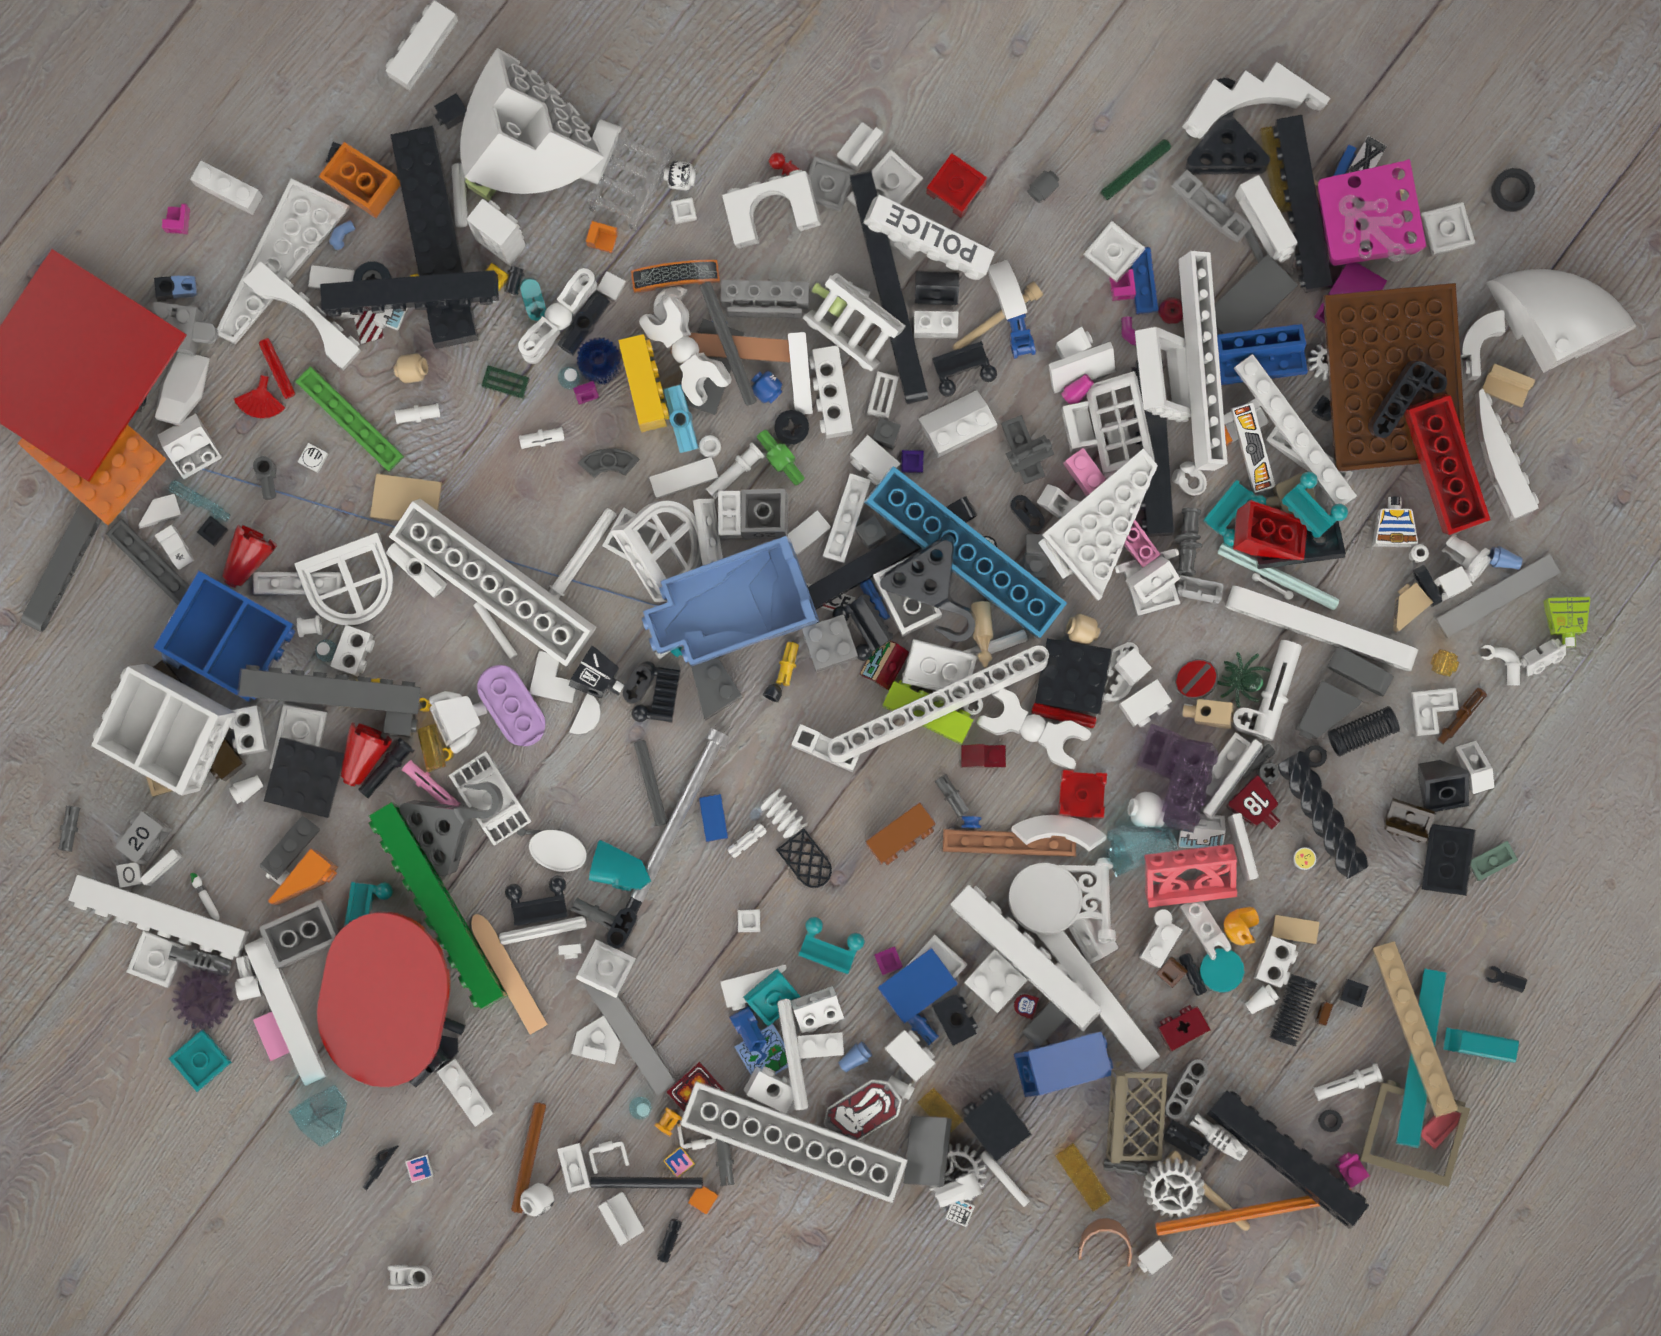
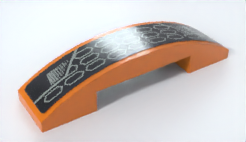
M717 260L672 262L631 271L634 293L652 291L660 287L720 282Z

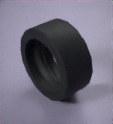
M1520 168L1504 170L1496 177L1491 187V196L1494 203L1499 208L1510 212L1522 210L1529 204L1535 194L1533 178L1528 172ZM1508 178L1520 180L1526 188L1523 199L1518 202L1506 200L1500 191L1504 180Z

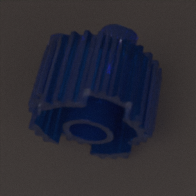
M599 337L598 340L596 338L594 340L589 339V342L582 343V347H579V351H577V365L582 376L586 380L588 379L589 382L594 381V384L596 382L598 385L609 384L613 381V377L616 378V374H619V370H621L622 359L619 350L614 346L613 342H610L609 339L606 340L605 337L602 339ZM603 357L604 362L602 364H596L595 359Z

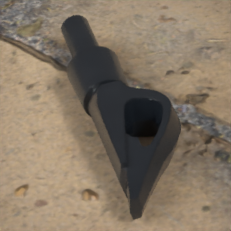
M398 1145L379 1151L376 1154L375 1160L377 1165L369 1173L371 1176L363 1186L365 1190H368L372 1182L379 1178L384 1167L399 1147ZM388 1152L387 1157L381 1160L380 1155Z

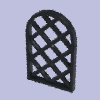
M804 828L776 849L797 876V879L805 886L819 888L830 880L832 866L828 857L821 851ZM802 833L801 840H793ZM804 834H806L812 842L804 841ZM790 842L789 850L781 849ZM792 842L801 843L800 851H792ZM803 844H811V853L802 852ZM814 845L821 854L813 853ZM781 852L788 853V860H786ZM791 853L799 854L798 862L790 861ZM802 854L810 855L809 864L801 863ZM813 856L821 857L820 865L812 864ZM824 858H825V860L827 861V863H828L829 866H824V865H823V859H824ZM790 864L798 865L797 873ZM801 865L809 866L808 875L800 874ZM811 867L820 868L819 876L810 875ZM822 868L830 869L828 877L821 876ZM799 876L807 877V884ZM810 878H818V885H809ZM821 879L826 880L824 883L820 884Z

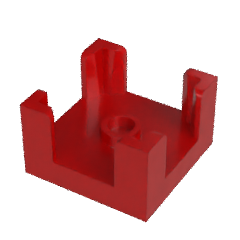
M951 153L927 186L926 195L934 200L938 197L953 208L955 215L962 218L973 198L985 187L987 177Z
M1062 770L1058 815L1103 819L1107 773L1093 774Z

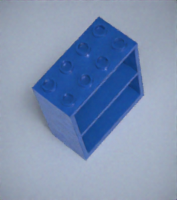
M198 571L153 648L237 695L240 668L246 669V665L260 666L259 670L268 671L274 660L277 662L280 660L285 651L282 649L285 641L290 642L296 631L293 630L294 625L203 572ZM239 696L249 702L251 699H257L255 697Z

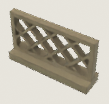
M1111 1070L1106 1157L1111 1163L1162 1160L1167 1088L1166 1072H1122L1121 1070ZM1128 1078H1138L1141 1084L1131 1092L1127 1087ZM1153 1078H1161L1160 1086L1153 1092L1147 1084ZM1143 1087H1146L1152 1094L1141 1102L1135 1095ZM1134 1097L1140 1105L1132 1113H1129L1126 1110V1103ZM1156 1098L1159 1101V1108L1151 1113L1145 1106L1152 1099ZM1144 1108L1150 1116L1140 1124L1134 1116ZM1132 1119L1138 1127L1128 1135L1125 1132V1125ZM1154 1119L1158 1123V1129L1150 1135L1144 1127ZM1143 1130L1148 1138L1139 1146L1133 1138ZM1129 1141L1137 1147L1131 1154H1123V1147ZM1151 1141L1157 1145L1156 1154H1146L1143 1149Z

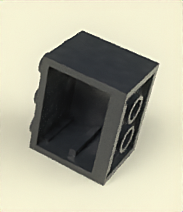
M989 1088L979 1096L981 1098L980 1101L976 1104L970 1102L961 1109L963 1114L960 1116L992 1159L997 1162L1032 1134L1000 1091Z

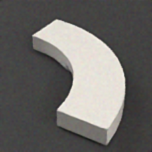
M1062 815L1032 817L1012 826V832L1026 845L1035 840L1051 838V836H1063L1090 851L1106 840V835L1093 825Z

